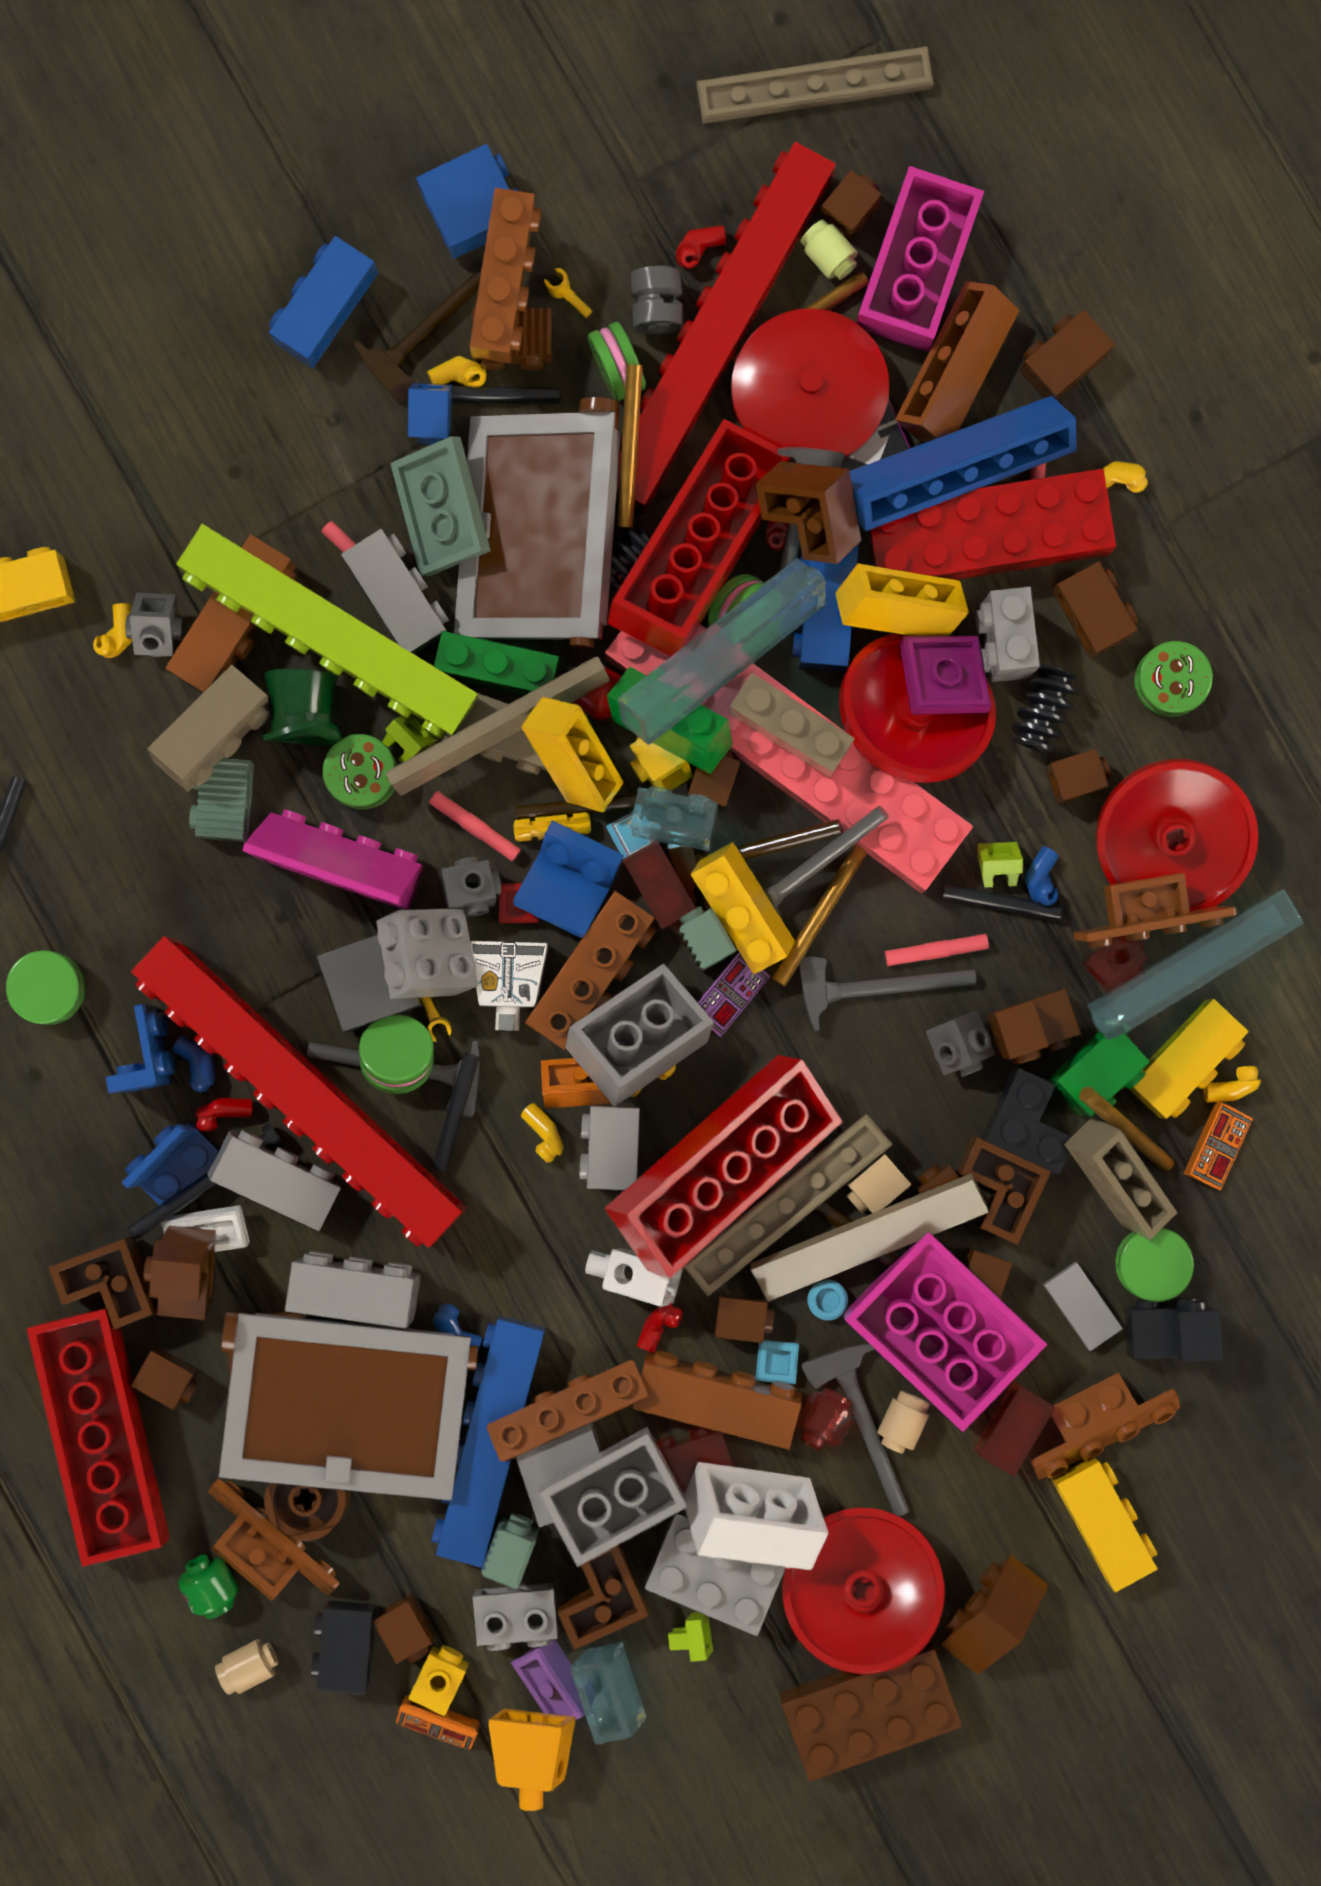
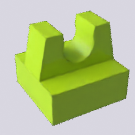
M412 713L408 719L403 716L395 718L385 729L387 734L383 743L388 748L398 743L404 749L403 755L398 759L401 763L429 749L439 739L423 729L421 726L424 722Z
M1018 843L978 844L977 858L984 887H993V877L1001 874H1006L1008 886H1017L1019 873L1023 872V858Z
M692 1612L686 1619L685 1625L673 1627V1632L668 1633L670 1650H689L690 1662L705 1661L713 1652L708 1615Z

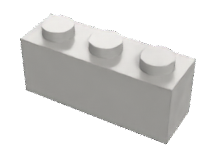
M380 529L341 555L399 646L412 654H416L440 639L442 631H446L443 624L448 622L449 619L437 601L432 604L428 603L421 592L427 588V585L415 567L408 571L400 559L406 552L396 536L392 534L386 537L383 530Z
M241 1130L240 1134L237 1135L229 1131L207 1173L210 1181L319 1231L341 1189L338 1183L333 1180L335 1174L317 1164H313L311 1169L297 1163L299 1159L297 1155L281 1147H278L275 1152L262 1147L263 1139L250 1132Z

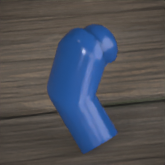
M1042 846L1025 874V881L1031 899L1035 903L1040 902L1043 905L1050 906L1057 901L1058 890L1053 888L1049 872L1059 855L1046 846Z
M181 1035L173 1046L172 1051L189 1061L191 1074L189 1085L197 1092H205L209 1090L210 1085L214 1084L216 1079L214 1057L199 1044Z
M448 1303L442 1304L438 1308V1313H435L433 1316V1325L436 1331L471 1336L470 1345L478 1346V1354L483 1337L462 1330L457 1321L459 1314L457 1307Z

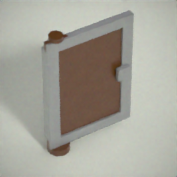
M588 397L580 400L579 413L470 417L467 464L491 551L459 564L454 625L455 634L484 640H570V647L578 649H593L594 640H602L603 625H607L621 432L618 431L619 402L608 398Z
M226 1312L221 1352L234 1355L219 1477L452 1500L467 1369L475 1370L478 1346L470 1345L471 1336L454 1335L453 1333L261 1313Z

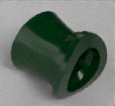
M277 669L265 672L264 677L270 695L274 721H271L272 731L262 734V741L332 747L337 741H341V732L332 724L330 718L333 694L338 679L337 675L330 672L301 669Z

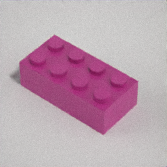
M909 166L856 322L867 332L927 352L930 351L984 194L983 190Z

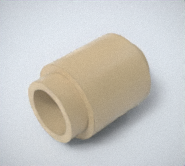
M901 1390L898 1397L892 1399L877 1431L879 1435L884 1437L881 1444L903 1454L905 1448L914 1450L928 1420L929 1414L926 1412L930 1404Z
M256 1639L222 1657V1662L215 1665V1671L223 1690L228 1695L234 1692L241 1694L275 1676L274 1667L279 1664V1661L270 1643L263 1644L259 1639Z

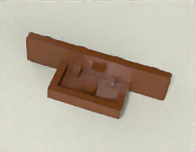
M1174 873L1104 886L1109 926L1075 931L1073 933L1074 940L1086 941L1090 948L1112 945V937L1125 935L1126 941L1150 938L1151 930L1163 929V934L1187 931V924L1199 922L1200 927L1223 925L1224 917L1234 916L1237 913L1236 907L1215 906L1190 911L1185 874Z
M629 1360L594 1377H591L590 1374L580 1376L568 1383L569 1388L554 1394L553 1390L542 1393L531 1399V1405L489 1423L487 1431L499 1460L502 1462L511 1460L648 1398L647 1389L636 1363L633 1360Z
M1117 1373L1048 1408L1049 1415L1065 1443L1031 1460L1038 1480L1045 1477L1049 1479L1058 1477L1065 1473L1069 1465L1082 1458L1083 1460H1091L1099 1456L1104 1451V1447L1116 1441L1126 1442L1133 1439L1140 1433L1141 1428L1153 1422L1161 1424L1170 1420L1176 1414V1411L1180 1409L1177 1393L1174 1389H1170L1138 1406L1122 1377Z
M220 1479L213 1483L208 1493L237 1519L211 1549L267 1598L273 1601L297 1571L303 1574L327 1596L339 1586L340 1583L334 1578L336 1576L335 1571L327 1563L320 1559L315 1562L304 1552L306 1547L301 1541L292 1539L288 1535L285 1536L281 1531L277 1530L269 1521L264 1509L260 1507L254 1509L243 1499L245 1494L238 1486L230 1481L224 1483Z

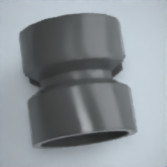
M648 266L634 270L631 273L632 298L638 302L632 306L633 330L647 335H664L680 331L683 327L682 303L676 299L682 295L681 271L670 266Z

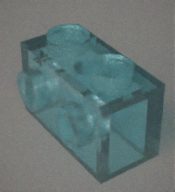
M651 786L649 789L639 787L630 825L632 836L710 851L718 816V802H713L711 798L698 794H689L688 797L672 794L671 790L662 787Z
M618 1642L586 1649L570 1669L595 1745L631 1738L647 1716L623 1643Z

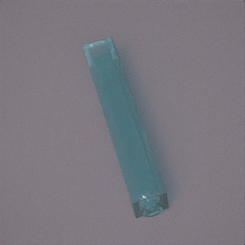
M798 558L792 561L618 698L622 723L647 745L652 744L826 605V581L820 571L814 567L809 568Z
M1285 889L1261 899L1225 921L1223 925L1213 928L1087 1004L1092 1013L1095 1026L1103 1032L1107 1040L1122 1035L1304 924Z

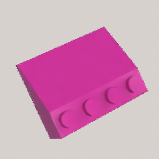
M284 809L282 816L271 812L244 844L242 851L261 861L402 910L411 909L425 869L423 865L416 863L418 856L398 848H396L394 855L379 850L380 842L360 835L356 842L342 837L343 829L321 822L319 829L306 825L304 823L307 817Z
M929 1231L880 1275L844 1312L845 1321L962 1432L1047 1345L1042 1338Z

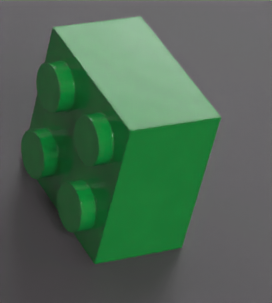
M1118 1026L1103 1027L1046 1081L1056 1085L1054 1090L1078 1116L1091 1117L1096 1113L1079 1098L1083 1088L1092 1087L1113 1106L1117 1102L1113 1096L1120 1089L1126 1087L1129 1090L1140 1082L1146 1075L1143 1068L1150 1061Z

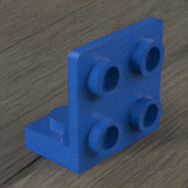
M552 820L545 833L540 852L515 895L513 904L583 938L616 879L624 855Z
M146 1004L134 1005L144 1064L135 1063L116 1067L117 1075L106 1077L108 1093H129L172 1084L170 1075L175 1074V1063L171 1051L166 1052L163 1036L168 1035V1026L165 1014L163 1012L158 1013L157 1006Z
M193 1123L177 1124L174 1127L170 1124L154 1139L153 1142L157 1147L152 1152H149L147 1155L140 1154L128 1165L125 1171L129 1175L122 1184L127 1189L140 1186L160 1205L207 1173L220 1149L205 1134L199 1131Z

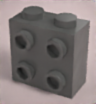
M377 935L317 956L343 1032H350L370 1025L374 1021L422 1006L420 998L390 999L388 984L384 976L385 966L382 949Z

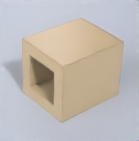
M882 1153L846 1183L852 1190L847 1197L861 1214L867 1209L872 1214L884 1209L911 1184L886 1154Z

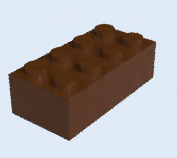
M931 1640L912 1660L896 1669L869 1675L839 1671L780 1693L781 1704L809 1782L962 1727Z

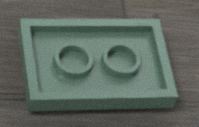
M450 436L390 463L421 576H432L491 551L460 437Z

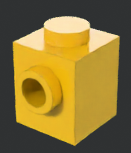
M641 736L637 738L636 742L629 745L635 757V760L630 762L634 772L642 783L649 780L659 797L694 777L687 761Z
M443 1645L439 1649L432 1646L408 1699L445 1716L469 1663L462 1660L464 1656L451 1647Z

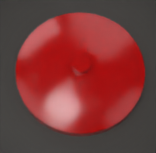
M823 309L793 310L780 314L762 324L753 332L741 348L732 375V403L740 427L779 448L810 447L843 452L845 460L868 443L883 419L889 397L887 365L873 338L851 319Z
M894 633L878 638L857 654L847 669L840 687V715L846 733L855 738L853 741L854 746L870 763L880 770L907 781L919 783L939 782L963 773L982 755L995 729L996 706L988 680L986 679L991 708L987 713L911 714L900 649V641L903 636L910 635Z
M1167 759L1137 769L1123 779L1111 792L1098 818L1095 837L1096 851L1100 866L1110 885L1174 873H1184L1189 910L1215 907L1229 898L1241 886L1252 868L1258 847L1257 820L1249 799L1227 774L1214 766L1200 761Z
M851 1508L824 1517L828 1535L812 1570L787 1567L784 1570L782 1584L783 1604L793 1632L814 1657L824 1664L843 1672L861 1675L878 1674L906 1664L929 1643L939 1625L943 1612L945 1598L944 1579L939 1560L933 1548L921 1532L912 1524L884 1510Z

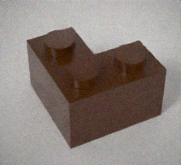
M780 461L756 483L762 520L797 524L803 560L838 564L861 541L849 469Z
M1066 989L1057 990L985 1014L1000 1060L1011 1059L1012 1064H1021L1041 1057L1039 1049L1049 1047L1050 1052L1071 1046L1073 1045L1071 1037L1081 1034Z
M971 1137L955 1173L962 1176L972 1173L977 1183L991 1189L986 1201L989 1213L979 1216L976 1226L1018 1245L1051 1171L980 1138Z
M168 1225L162 1239H156L153 1256L146 1258L144 1280L150 1281V1297L153 1300H158L157 1315L199 1320L206 1319L213 1304L216 1230Z
M131 1237L48 1267L62 1305L100 1291L114 1329L157 1313L158 1300H153L150 1297V1281L144 1280L145 1264L136 1240Z
M621 1543L581 1565L591 1589L560 1602L558 1608V1615L574 1650L649 1616V1605Z
M1013 1555L1007 1557L1000 1564L991 1563L980 1577L979 1581L983 1584L981 1590L974 1593L964 1609L956 1607L944 1623L947 1631L940 1644L977 1675L1021 1643L1049 1586Z

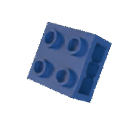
M487 144L416 177L419 191L453 259L486 244L494 188L510 190L504 177L509 176L506 165L499 153L494 156L492 155Z

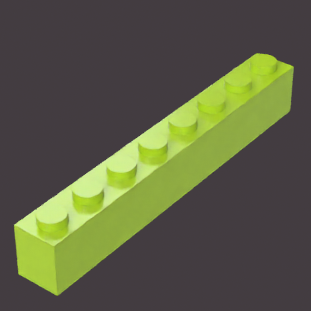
M201 524L176 564L185 573L182 580L192 587L203 592L207 586L219 594L216 601L226 608L237 613L241 607L254 615L250 622L260 629L271 634L275 628L288 636L285 641L288 646L303 655H306L307 651L310 650L322 657L319 662L322 667L337 676H340L342 671L356 678L353 684L356 688L371 697H374L377 692L390 699L387 705L390 709L407 719L411 713L425 721L421 727L441 740L445 734L452 736L459 732L479 700L476 692L204 524Z

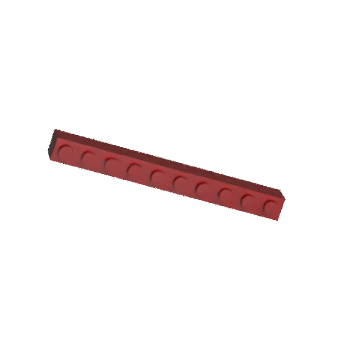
M794 142L789 153L782 151L778 156L772 169L776 176L771 185L763 184L753 203V206L757 207L751 220L744 218L734 237L738 241L732 254L728 252L723 254L715 270L719 277L713 288L707 285L702 291L696 304L700 311L695 320L691 321L688 319L685 322L677 338V341L681 342L675 355L667 354L658 371V375L662 376L656 389L649 387L640 402V409L643 412L639 417L634 507L644 513L647 511L729 365L731 357L734 356L834 178L836 163L797 142ZM621 449V451H620V453H619V463H618V477H617V491H616V498H618V499H619V487H620V469H621V452H622V449Z

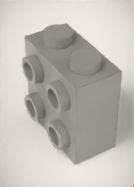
M1031 587L990 591L983 603H981L980 610H976L978 634L984 633L985 649H981L985 673H989L990 683L1028 679L1040 667Z
M464 909L398 910L376 921L378 927L377 937L382 949L385 966L384 976L388 984L390 999L456 996L478 986Z
M593 1423L516 1457L539 1527L554 1523L538 1493L540 1485L602 1452Z

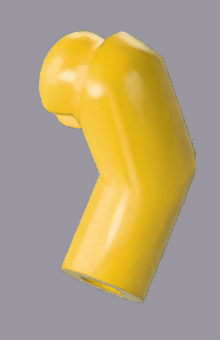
M462 356L454 357L427 371L432 384L445 385L455 381L465 386L478 388L486 381L485 369L481 368L479 363Z
M120 603L112 605L114 627L106 634L98 635L93 643L94 650L98 655L105 658L117 657L132 642V639L126 637L125 631L126 617L130 615L132 604Z
M1238 1067L1236 1070L1238 1081L1209 1083L1203 1088L1205 1102L1236 1101L1257 1090L1261 1079H1258L1257 1067Z
M536 1103L528 1105L521 1113V1118L544 1140L536 1146V1153L545 1162L550 1163L557 1155L561 1156L564 1148L555 1123Z

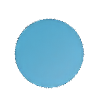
M823 1279L812 1285L808 1292L807 1302L811 1312L816 1317L823 1320H833L841 1316L846 1310L848 1297L845 1289L838 1282L831 1279Z

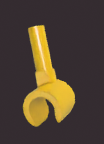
M555 268L557 276L563 282L558 286H552L548 280L544 279L549 294L554 298H565L587 319L593 311L571 289L566 272L561 268Z
M420 997L430 1022L428 1024V1031L432 1040L437 1042V1038L432 1032V1027L438 1023L446 1026L450 1036L451 1024L446 1018L440 1017L431 997Z

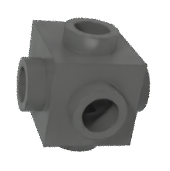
M136 593L130 615H127L125 624L126 637L133 641L134 655H149L151 657L174 655L178 641H183L185 638V619L178 616L176 594Z
M468 857L455 861V866L441 869L440 882L446 909H464L466 917H476L488 913L489 908L495 906L496 894L502 893L498 871H490L488 860L478 862L477 857Z
M978 1010L925 1031L943 1075L959 1070L961 1077L983 1069L981 1061L995 1055L990 1036L983 1025Z

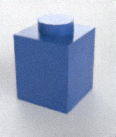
M413 383L408 391V437H418V443L430 445L449 437L451 433L452 385Z

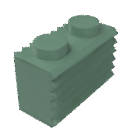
M222 758L213 767V773L210 778L201 786L195 785L193 787L195 790H198V805L191 806L189 824L191 829H195V836L201 839L246 842L248 840L254 763L250 760Z
M700 906L680 918L682 926L680 927L679 936L684 937L683 943L688 944L687 950L692 951L691 957L696 958L695 964L700 965V971H706L735 954L736 948L713 909L704 912Z
M511 1513L510 1518L505 1516L500 1519L481 1569L483 1577L512 1588H519L539 1529L532 1526L533 1520L516 1513Z

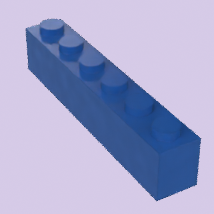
M1049 396L850 471L858 523L865 531L1076 452V418L1055 398Z
M504 1316L498 1317L496 1325L488 1324L483 1347L490 1349L486 1364L478 1362L472 1384L479 1387L476 1402L468 1401L462 1425L469 1426L466 1441L459 1440L456 1465H459L453 1485L452 1500L442 1499V1503L449 1505L445 1520L437 1519L431 1542L438 1544L436 1556L483 1567L511 1460L506 1462L499 1460L487 1431V1425L525 1408L546 1327Z

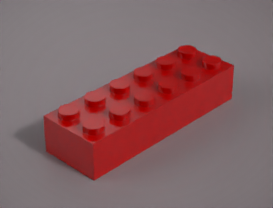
M723 419L614 597L607 624L679 661L718 592L723 587L762 521L756 483L780 461L790 462L787 456L778 454L777 449L779 447Z
M1104 468L978 488L867 531L873 566L951 580L1110 556L1116 548Z
M777 1055L604 1209L646 1270L671 1278L838 1127L842 1120L804 1061L798 1058Z
M104 1307L26 1328L82 1567L161 1548L170 1540L136 1390L131 1387L133 1377L121 1327L114 1329L107 1308Z

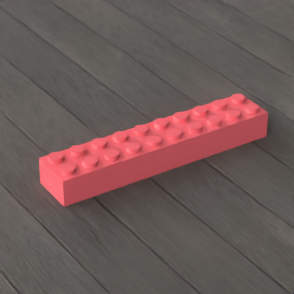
M701 624L679 661L622 631L605 652L606 660L621 672L625 673L629 667H632L727 718L733 743L729 751L734 752L736 757L824 822L839 819L843 832H845L880 805L884 808L889 818L855 843V845L864 849L868 855L920 893L927 890L973 828L970 823L916 783L889 775L874 766L856 749L853 743L829 778L729 714L730 705L750 674L754 673L841 729Z

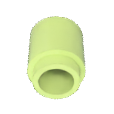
M823 219L815 223L800 240L805 246L804 252L829 280L836 276L839 280L843 279L857 265L854 260L858 254L857 250L833 224L828 225Z

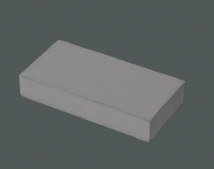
M1073 1262L1043 1283V1286L1087 1350H1093L1123 1329L1077 1262Z

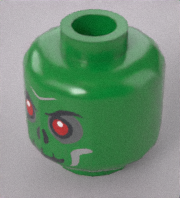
M200 1555L190 1560L185 1565L186 1571L181 1575L178 1586L192 1614L212 1619L226 1613L234 1605L233 1599L238 1592V1586L226 1562L217 1557L208 1559L207 1555Z

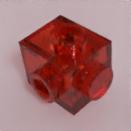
M1125 935L1112 937V945L1097 947L1080 964L1107 992L1115 991L1123 982L1129 986L1145 971L1141 965L1148 957L1142 951L1145 945L1141 940L1126 941Z

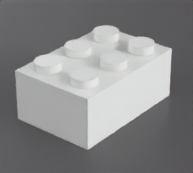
M698 1462L684 1494L687 1503L685 1510L697 1554L701 1556L812 1570L828 1535L811 1480L807 1477Z

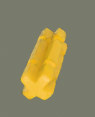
M582 812L573 813V817H567V814L537 817L535 821H530L529 818L514 821L513 824L514 836L518 842L532 841V837H537L538 840L544 839L552 820L575 832L586 835L591 833L590 816L588 813Z

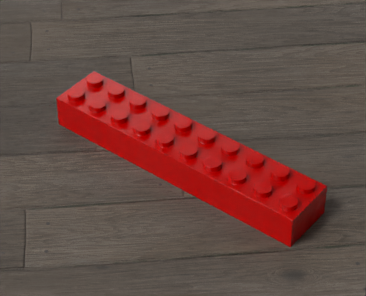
M164 936L131 971L139 979L135 985L151 1000L156 998L159 1001H163L168 1006L164 1011L168 1017L180 1027L184 1025L188 1028L191 1027L198 1034L194 1040L209 1054H220L227 1061L223 1067L240 1082L243 1080L249 1081L257 1089L253 1095L268 1109L271 1110L274 1107L284 1113L286 1117L283 1123L297 1136L307 1135L316 1143L312 1149L322 1160L329 1165L332 1162L340 1165L345 1170L342 1177L350 1186L358 1192L361 1190L368 1191L375 1198L371 1204L379 1213L388 1220L391 1217H396L405 1226L401 1232L414 1245L419 1247L424 1243L429 1248L435 1244L468 1208L180 940Z

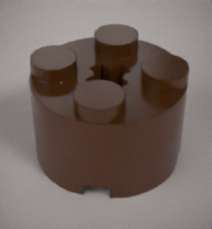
M269 1482L264 1496L266 1514L271 1524L290 1538L297 1541L316 1540L334 1529L345 1515L351 1500V1490ZM305 1488H308L310 1493L316 1494L312 1504L309 1503L308 1498L301 1499L300 1497Z

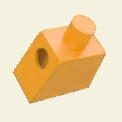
M503 1709L489 1719V1731L497 1782L501 1786L519 1788L520 1809L526 1811L542 1809L543 1791H553L564 1781L574 1732L575 1716Z

